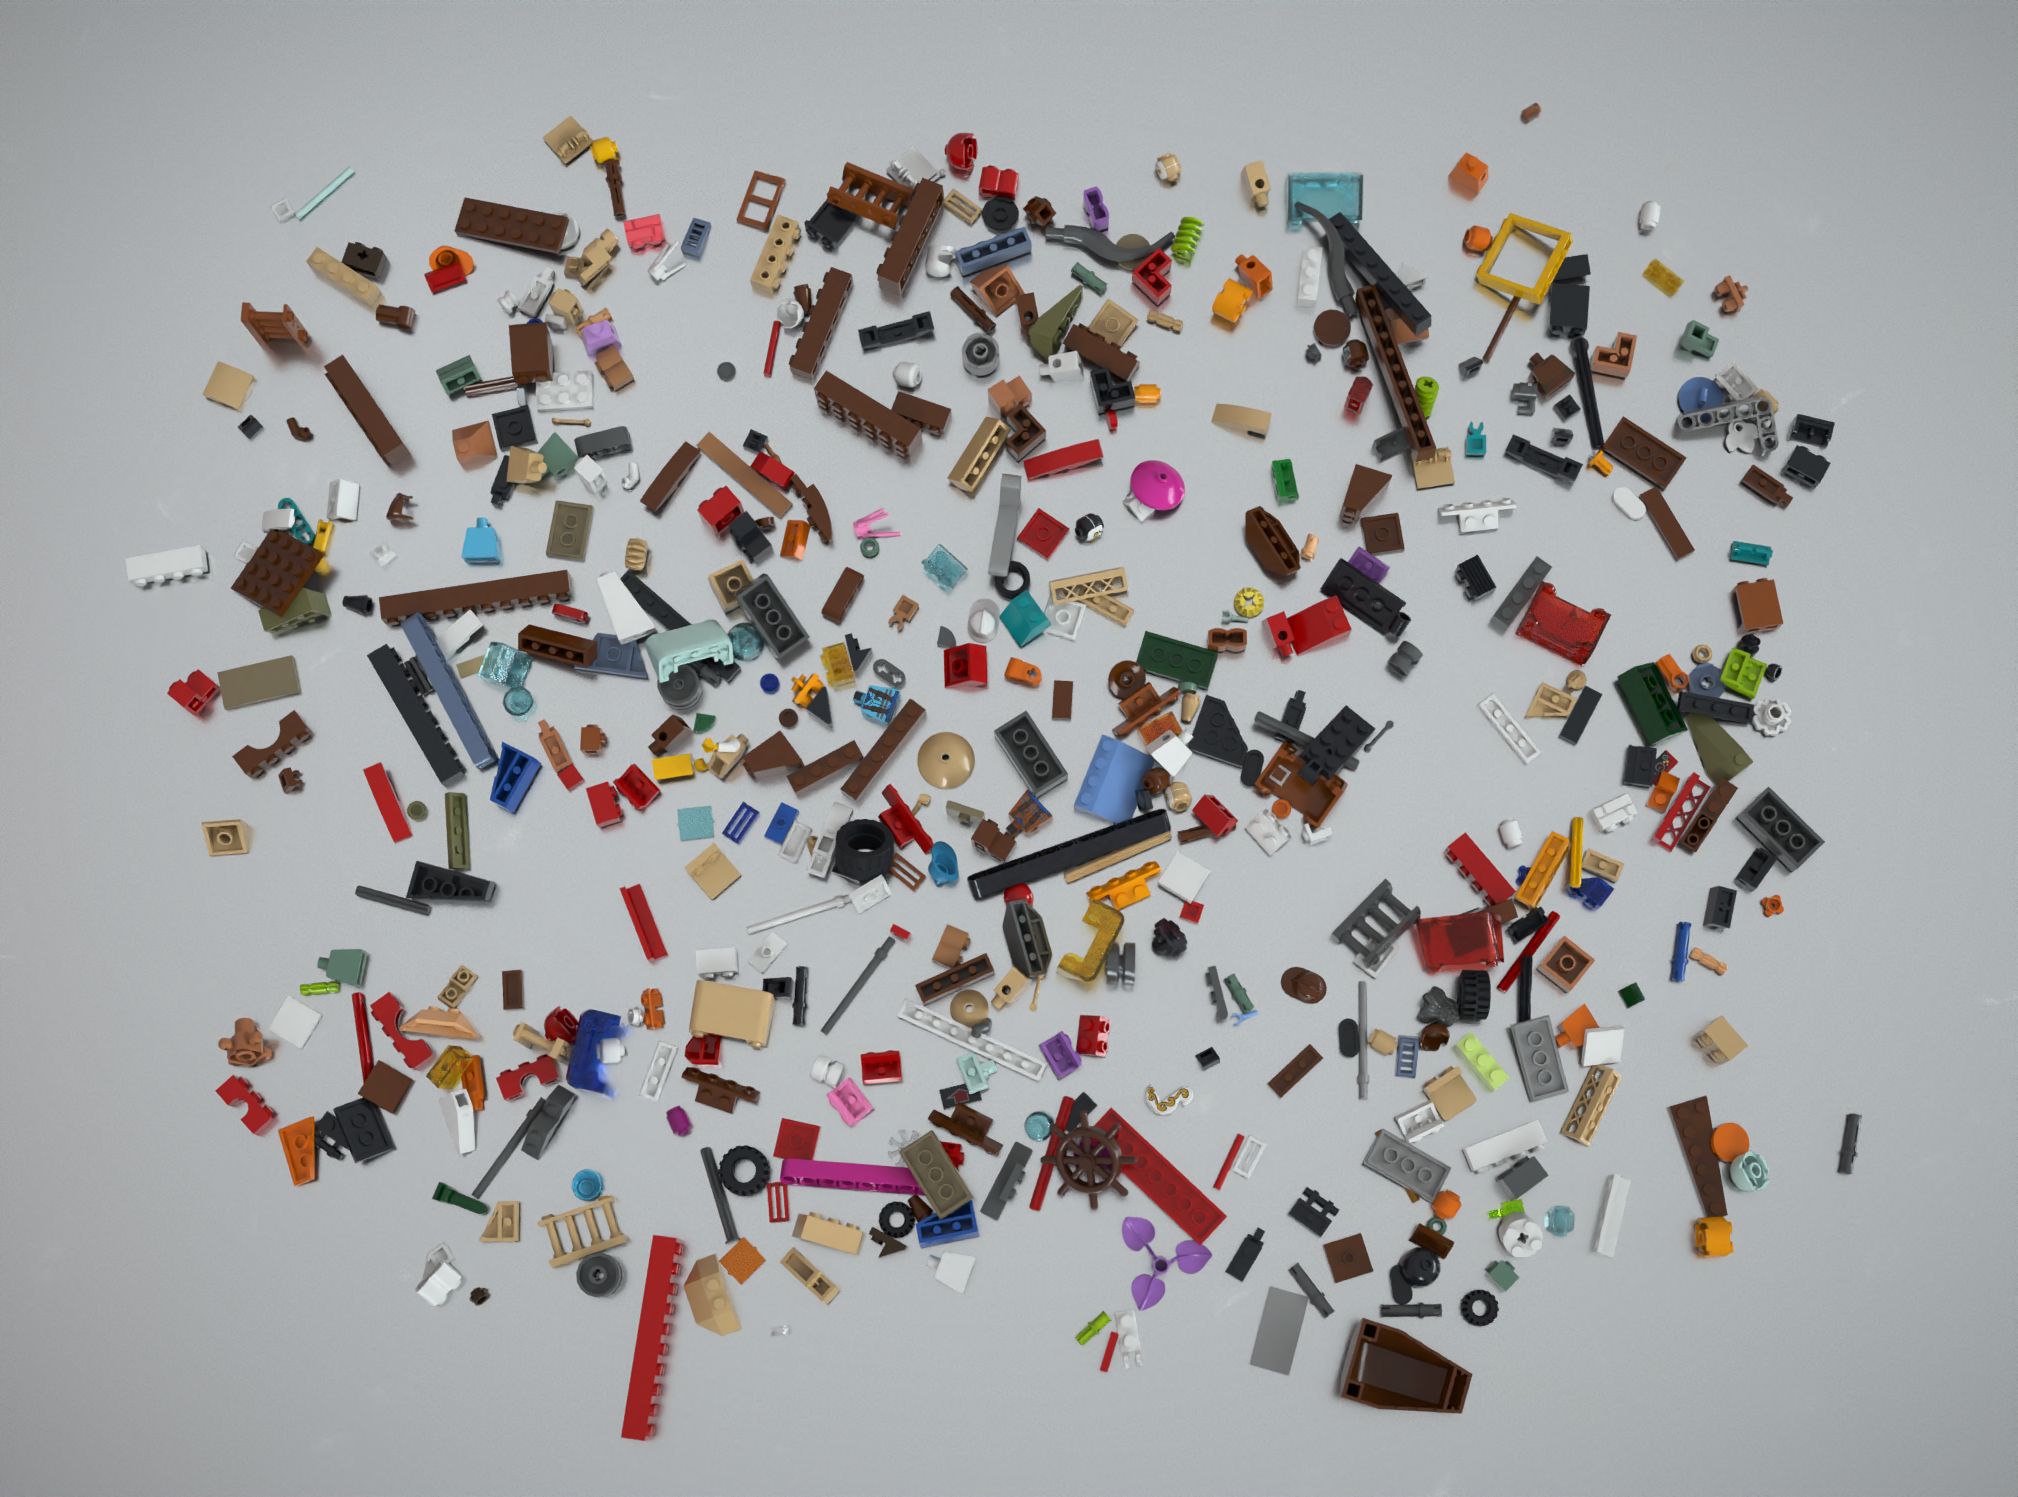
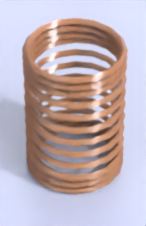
M1537 103L1532 104V107L1529 106L1522 110V116L1525 120L1541 112V108Z

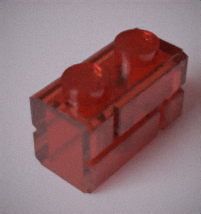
M1364 376L1355 378L1344 405L1347 409L1358 414L1362 413L1373 387L1369 378Z

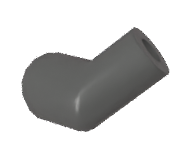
M985 1018L983 1022L974 1024L971 1028V1036L980 1038L981 1033H987L992 1026L991 1019Z

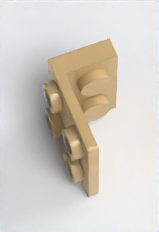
M715 843L710 845L685 867L686 871L710 899H714L741 875Z

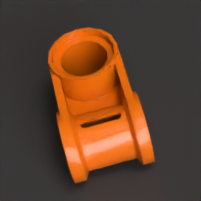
M1014 657L1010 658L1004 673L1005 677L1032 686L1038 685L1041 682L1042 674L1037 666ZM1036 672L1037 677L1034 676L1033 679H1030L1029 674Z

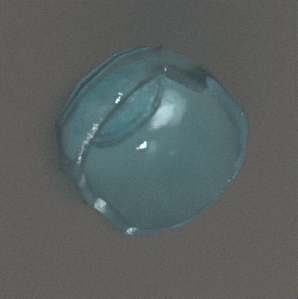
M519 686L511 688L506 692L503 699L505 710L514 716L526 714L531 710L534 703L532 693L527 688Z
M1044 1110L1032 1112L1024 1123L1026 1134L1035 1141L1048 1139L1052 1134L1050 1125L1055 1124L1054 1118L1049 1112Z

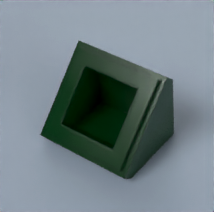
M1636 982L1619 990L1627 1008L1645 1000Z

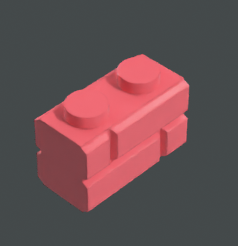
M660 214L623 221L629 247L637 249L643 247V244L651 243L652 245H657L666 240Z

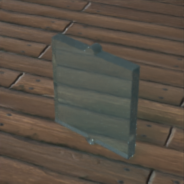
M711 806L677 809L679 821L677 826L679 827L680 841L714 837L713 823L715 821L712 819Z

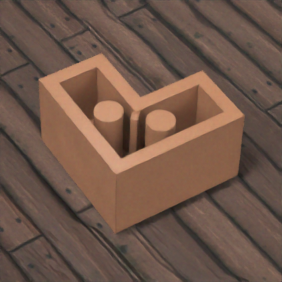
M1618 332L1614 340L1613 349L1596 346L1592 354L1591 371L1627 378L1631 371L1637 336Z
M1020 375L1008 383L1003 379L988 389V401L1000 418L1007 417L1020 404L1024 407L1027 406L1032 399V393Z

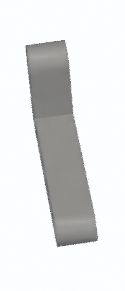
M1756 396L1690 410L1679 414L1677 418V423L1682 430L1691 431L1755 417L1759 442L1765 451L1772 452L1779 445L1772 403L1766 396ZM1760 401H1767L1765 409L1760 410L1757 408ZM1741 405L1748 406V411L1744 414L1738 412ZM1722 409L1729 410V415L1725 418L1719 416ZM1709 413L1710 419L1702 422L1700 420L1701 415ZM1685 417L1691 418V423L1688 426L1681 424L1682 419ZM1769 419L1771 421L1770 426L1762 428L1761 422ZM1767 438H1774V443L1771 446L1764 445Z
M1002 473L1000 504L988 575L1007 577L1020 506L1022 476Z

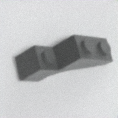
M560 1085L552 1091L546 1099L542 1112L530 1124L521 1151L536 1160L540 1158L558 1123L571 1107L575 1096L574 1093Z

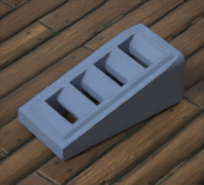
M693 218L682 242L681 251L700 257L711 223ZM696 224L705 226V228L701 229L695 226ZM693 231H698V232H701L702 234H701V235L695 234V233H693ZM691 237L698 238L699 241L693 240ZM689 243L696 244L697 246H690Z
M1399 1035L1396 1076L1416 1077L1419 1037ZM1404 1042L1413 1043V1046H1405L1403 1044ZM1403 1050L1413 1051V1054H1404ZM1402 1058L1412 1059V1062H1403ZM1401 1066L1412 1067V1069L1401 1070Z

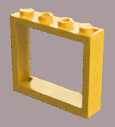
M1510 213L1507 219L1503 220L1499 234L1495 235L1493 245L1486 252L1483 264L1477 269L1476 275L1479 284L1540 305L1573 243L1571 233ZM1514 226L1558 241L1533 289L1489 274Z

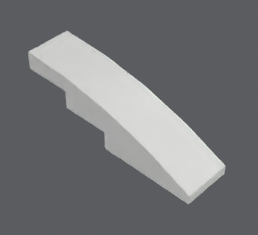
M471 610L467 611L436 640L447 661L457 653L456 650L465 644L474 632L483 626L482 622ZM417 660V663L419 664L421 670H422V671L424 672V674L426 675V673H425L424 669L422 668L420 662Z

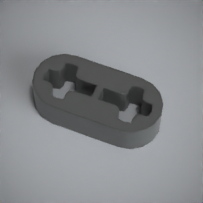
M879 659L874 662L873 671L877 677L894 688L904 686L906 677L900 669L885 659ZM885 664V669L888 673L884 671L878 672L877 666ZM893 674L896 677L901 675L902 681L894 683V678L890 675Z

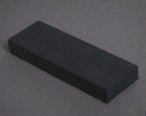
M1586 685L1584 686L1559 737L1575 745L1578 743L1602 696L1601 693Z

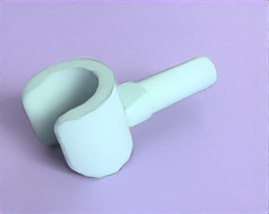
M1229 610L1222 612L1225 615H1230L1228 619L1222 618V621L1226 624L1232 621L1248 622V618L1232 615Z

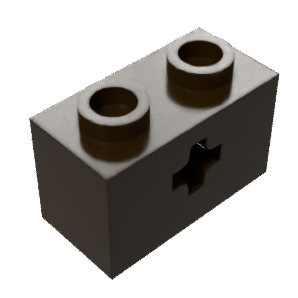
M348 242L341 263L355 272L381 278L387 257L380 248L373 247L371 249L359 242H355V244Z

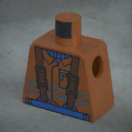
M1027 789L1008 813L1009 818L1013 822L1005 829L1012 836L1016 835L1020 830L1028 836L1053 819V815Z

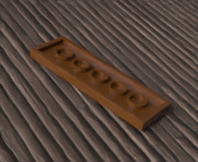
M465 197L454 231L459 235L560 254L569 218Z

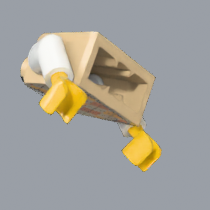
M740 734L737 738L734 735H730L724 742H717V744H714L711 738L705 739L702 744L706 753L713 752L707 764H705L703 758L695 760L696 770L702 772L709 769L722 779L741 759L746 749V744L749 742L748 738L743 734Z

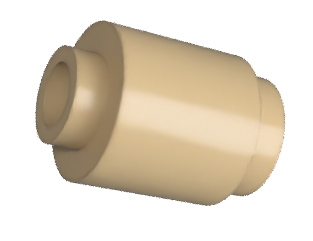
M1760 389L1753 395V397L1766 396L1772 403L1774 414L1779 410V403L1768 391ZM1760 401L1757 408L1760 410L1765 409L1767 401Z
M1376 1028L1368 1040L1373 1048L1385 1055H1388L1389 1052L1393 1054L1398 1045L1395 1042L1397 1038Z

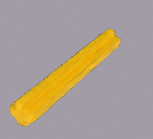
M1574 817L1572 821L1570 886L1572 888H1579L1581 886L1582 817Z

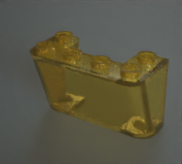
M1092 898L1082 921L1099 930L1084 958L1073 953L1063 956L1056 973L1066 978L1087 982L1093 981L1101 970L1124 924V915L1120 911L1095 898Z

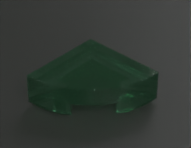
M696 713L693 732L701 733L714 724L716 716Z

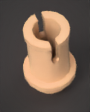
M1308 534L1305 546L1301 549V556L1303 558L1312 559L1315 556V549L1319 541L1317 535H1314L1312 538V534Z

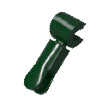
M442 1182L438 1183L432 1197L433 1200L446 1204L451 1202V1204L477 1214L486 1213L487 1206L483 1202L458 1192L454 1194L455 1189Z

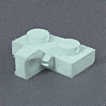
M974 1052L956 1059L969 1094L988 1088L985 1079L997 1071L994 1060L985 1063L983 1061L978 1062Z

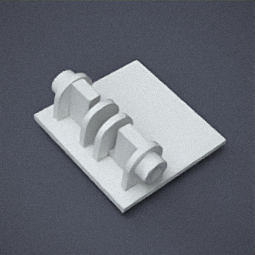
M911 147L899 159L893 158L890 161L891 166L886 169L898 183L912 189L915 188L917 182H921L922 177L929 180L938 172L914 147Z

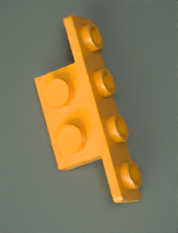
M1156 861L1147 862L1143 867L1129 870L1125 875L1119 878H1112L1104 885L1092 887L1090 891L1086 892L1087 897L1093 902L1109 895L1113 907L1117 911L1151 895L1144 878L1161 871V868Z

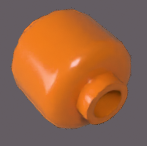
M1472 226L1466 230L1464 235V243H1466L1467 248L1483 252L1488 247H1491L1493 242L1490 230L1481 226Z
M1448 1189L1440 1191L1432 1203V1207L1436 1211L1434 1214L1442 1220H1445L1446 1217L1453 1219L1462 1205L1459 1200L1460 1196Z

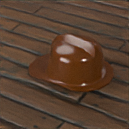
M1301 967L1289 968L1281 978V986L1284 992L1305 1003H1318L1326 995L1327 987L1324 979Z

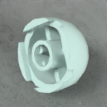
M1753 1151L1745 1152L1737 1156L1731 1163V1178L1741 1190L1755 1192L1766 1188L1769 1183L1766 1175L1769 1173V1168L1759 1153L1754 1154Z

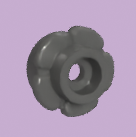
M1315 343L1310 346L1308 344L1307 354L1311 360L1315 358L1317 361V358L1322 356Z

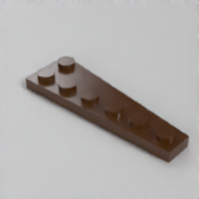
M1707 1096L1668 1107L1705 1216H1727L1718 1156L1711 1149L1710 1139L1713 1128Z

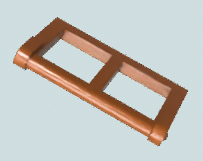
M755 170L737 216V222L767 231L786 180ZM758 178L778 184L773 200L752 195ZM749 200L770 206L764 222L744 217Z

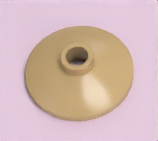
M975 990L959 992L950 1004L952 1019L969 1028H972L974 1024L983 1022L989 1013V1005L986 998ZM967 1005L973 1006V1010L971 1012L966 1011L965 1008Z

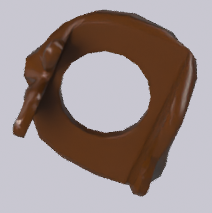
M397 493L386 515L387 520L398 522L413 520V517L402 514L403 500L409 501V499H413V496Z

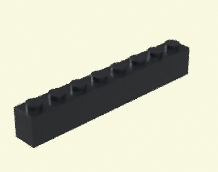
M1339 212L1331 217L1329 220L1342 239L1344 254L1371 285L1375 284L1381 297L1415 336L1431 327V314L1345 216Z
M385 644L368 654L367 657L441 784L447 786L464 775L462 762L459 758L455 759L452 754L455 750L450 742L446 744L443 739L446 736L440 726L436 727L434 714L431 710L427 711L425 708L427 702L422 694L418 696L415 691L418 687L413 679H408L406 674L409 672L404 663L400 664L397 660L400 656L394 647L390 648Z

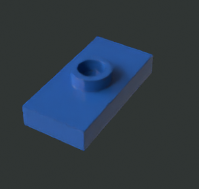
M781 802L764 837L782 845L799 810Z

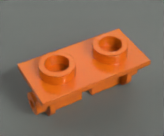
M647 988L641 994V1004L645 1010L643 1023L646 1025L647 1030L653 1028L654 1025L655 1028H662L664 1023L663 1010H655V1007L662 1006L661 992H659L658 988L651 989V992L650 988Z

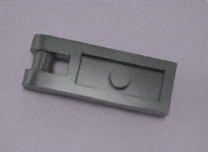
M1215 965L1207 968L1208 973H1205L1207 985L1211 984L1212 992H1210V998L1212 1003H1216L1218 1010L1215 1018L1218 1022H1224L1227 1019L1228 1012Z

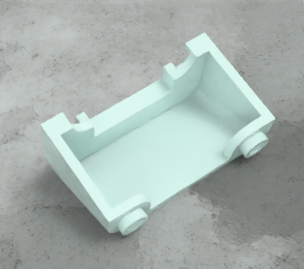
M710 619L663 633L653 634L646 640V650L660 683L669 681V674L672 671L674 673L678 672L679 665L713 657L714 662H717L718 659L722 660L724 666L733 663L732 642L716 620Z

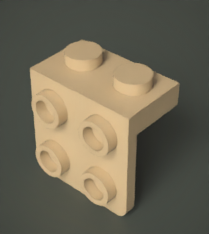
M1452 1066L1442 1071V1077L1439 1079L1433 1077L1426 1082L1427 1087L1423 1089L1444 1121L1450 1120L1477 1100L1460 1075L1462 1071L1459 1066L1455 1068Z

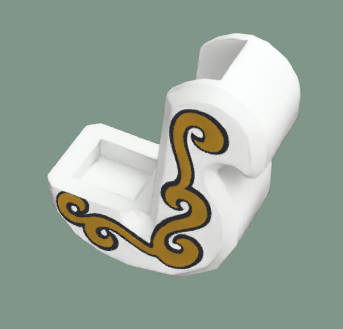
M1149 1084L1145 1091V1101L1148 1107L1155 1114L1161 1116L1173 1113L1178 1102H1181L1182 1106L1186 1107L1193 1100L1192 1089L1184 1085L1162 1100L1151 1084Z

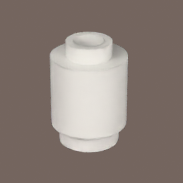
M1647 201L1642 204L1639 220L1642 229L1654 230L1658 225L1661 207L1657 202Z
M1512 818L1501 821L1502 825L1499 826L1504 844H1507L1508 848L1523 844V836L1518 821H1513Z

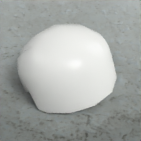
M794 299L783 300L776 309L777 320L783 324V328L792 329L800 324L804 318L802 306Z

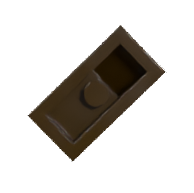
M874 1227L869 1232L872 1235V1241L879 1245L882 1242L886 1243L878 1258L899 1253L908 1248V1246Z

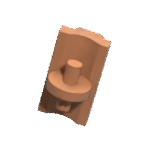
M1729 275L1716 285L1714 290L1718 297L1724 294L1728 297L1727 300L1722 302L1724 311L1734 310L1737 313L1745 305L1743 300L1747 298L1745 292L1749 288L1747 285L1741 286L1739 281L1734 283Z

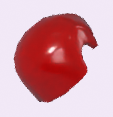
M1020 883L1006 888L1003 898L1006 906L1008 902L1025 899L1031 907L1033 906L1034 896L1026 884Z

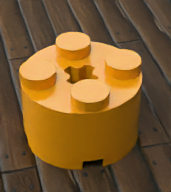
M1229 278L1222 286L1224 289L1221 293H1218L1212 306V312L1235 323L1239 315H1243L1247 307L1244 304L1246 300L1250 299L1253 291Z
M1723 1216L1697 1218L1699 1224H1695L1696 1247H1701L1702 1252H1698L1700 1257H1726L1728 1254H1732L1734 1248L1733 1243L1730 1241V1234L1732 1233L1731 1222H1727Z

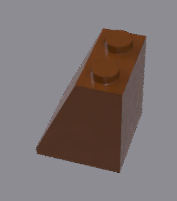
M547 322L509 325L511 365L515 384L553 381V344Z
M1356 464L1339 516L1343 517L1342 519L1345 521L1357 522L1387 490L1392 475Z
M778 731L743 756L745 770L750 777L754 775L757 780L792 773L805 766L781 731Z

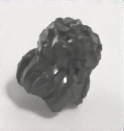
M1433 986L1430 992L1423 995L1427 1005L1420 1009L1418 1018L1426 1022L1433 1021L1444 1027H1451L1454 1022L1459 1020V1004L1453 999L1446 997L1443 989Z

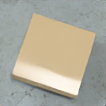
M218 361L202 395L238 410L254 376Z

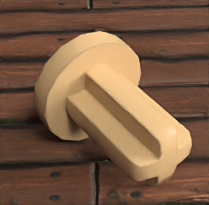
M1580 670L1570 672L1567 677L1568 688H1582L1587 682L1585 673Z

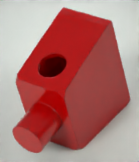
M1283 611L1264 619L1262 624L1273 649L1279 647L1283 657L1293 654L1290 642L1294 641V637L1285 612ZM1279 633L1283 635V637H1284L1283 640H1280V639H1279V637H1278V634H1279Z

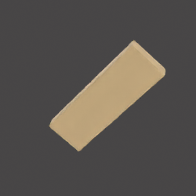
M1083 585L1078 596L1083 595L1087 587ZM1091 587V588H1092L1093 590H1095L1096 592H1100V591L1097 590L1096 588ZM1107 594L1076 600L1086 604L1087 607L1123 627H1126L1134 613V609Z

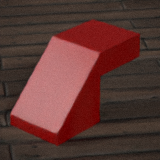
M761 451L750 466L784 488L795 473Z

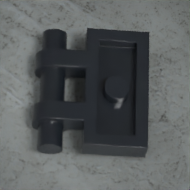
M326 1111L316 1125V1128L321 1133L318 1136L314 1134V1146L316 1148L320 1147L327 1152L329 1157H334L340 1161L344 1154L338 1150L341 1146L349 1150V1147L336 1116ZM327 1136L335 1141L332 1146L324 1141Z
M1306 1187L1303 1194L1309 1197L1308 1200L1305 1202L1299 1198L1288 1215L1321 1237L1332 1222L1326 1215L1330 1212L1336 1216L1339 1209L1330 1200L1327 1201L1322 1198L1318 1191H1313ZM1314 1201L1323 1207L1321 1212L1311 1206Z

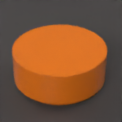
M1276 800L1272 805V812L1276 818L1285 819L1290 815L1291 805L1287 800Z

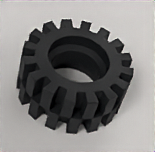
M894 1201L886 1204L881 1209L882 1211L879 1214L880 1228L888 1236L894 1238L904 1237L913 1229L915 1223L914 1214L907 1204ZM894 1212H900L904 1216V1223L900 1227H893L889 1223V1217Z
M1484 1290L1469 1292L1461 1303L1463 1317L1474 1326L1489 1325L1498 1316L1499 1308L1496 1297ZM1477 1300H1482L1487 1304L1488 1309L1483 1316H1478L1473 1312L1472 1306Z

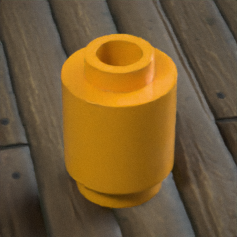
M1139 384V386H1134L1135 401H1139V403H1157V399H1161V388H1157V384Z

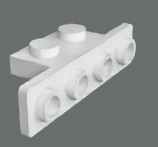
M1501 498L1495 502H1492V500H1482L1481 503L1477 504L1464 502L1459 506L1445 504L1443 507L1438 508V512L1441 516L1459 514L1461 532L1499 528L1498 510L1516 508V503L1510 498Z

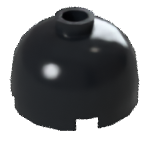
M1416 1247L1409 1250L1402 1256L1399 1263L1400 1273L1406 1279V1283L1415 1288L1431 1285L1439 1277L1441 1271L1438 1256L1432 1250L1425 1247Z

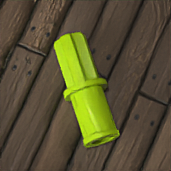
M1102 1311L1091 1323L1088 1322L1089 1325L1075 1337L1079 1344L1084 1345L1096 1333L1099 1334V1331L1111 1321L1110 1317Z

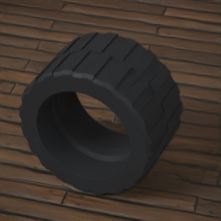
M857 819L847 822L840 827L836 836L835 864L844 876L858 881H870L881 874L885 876L891 870L893 865L894 837L887 826L876 820ZM869 848L874 851L862 852L854 849Z

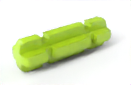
M337 981L300 985V993L302 995L339 991Z

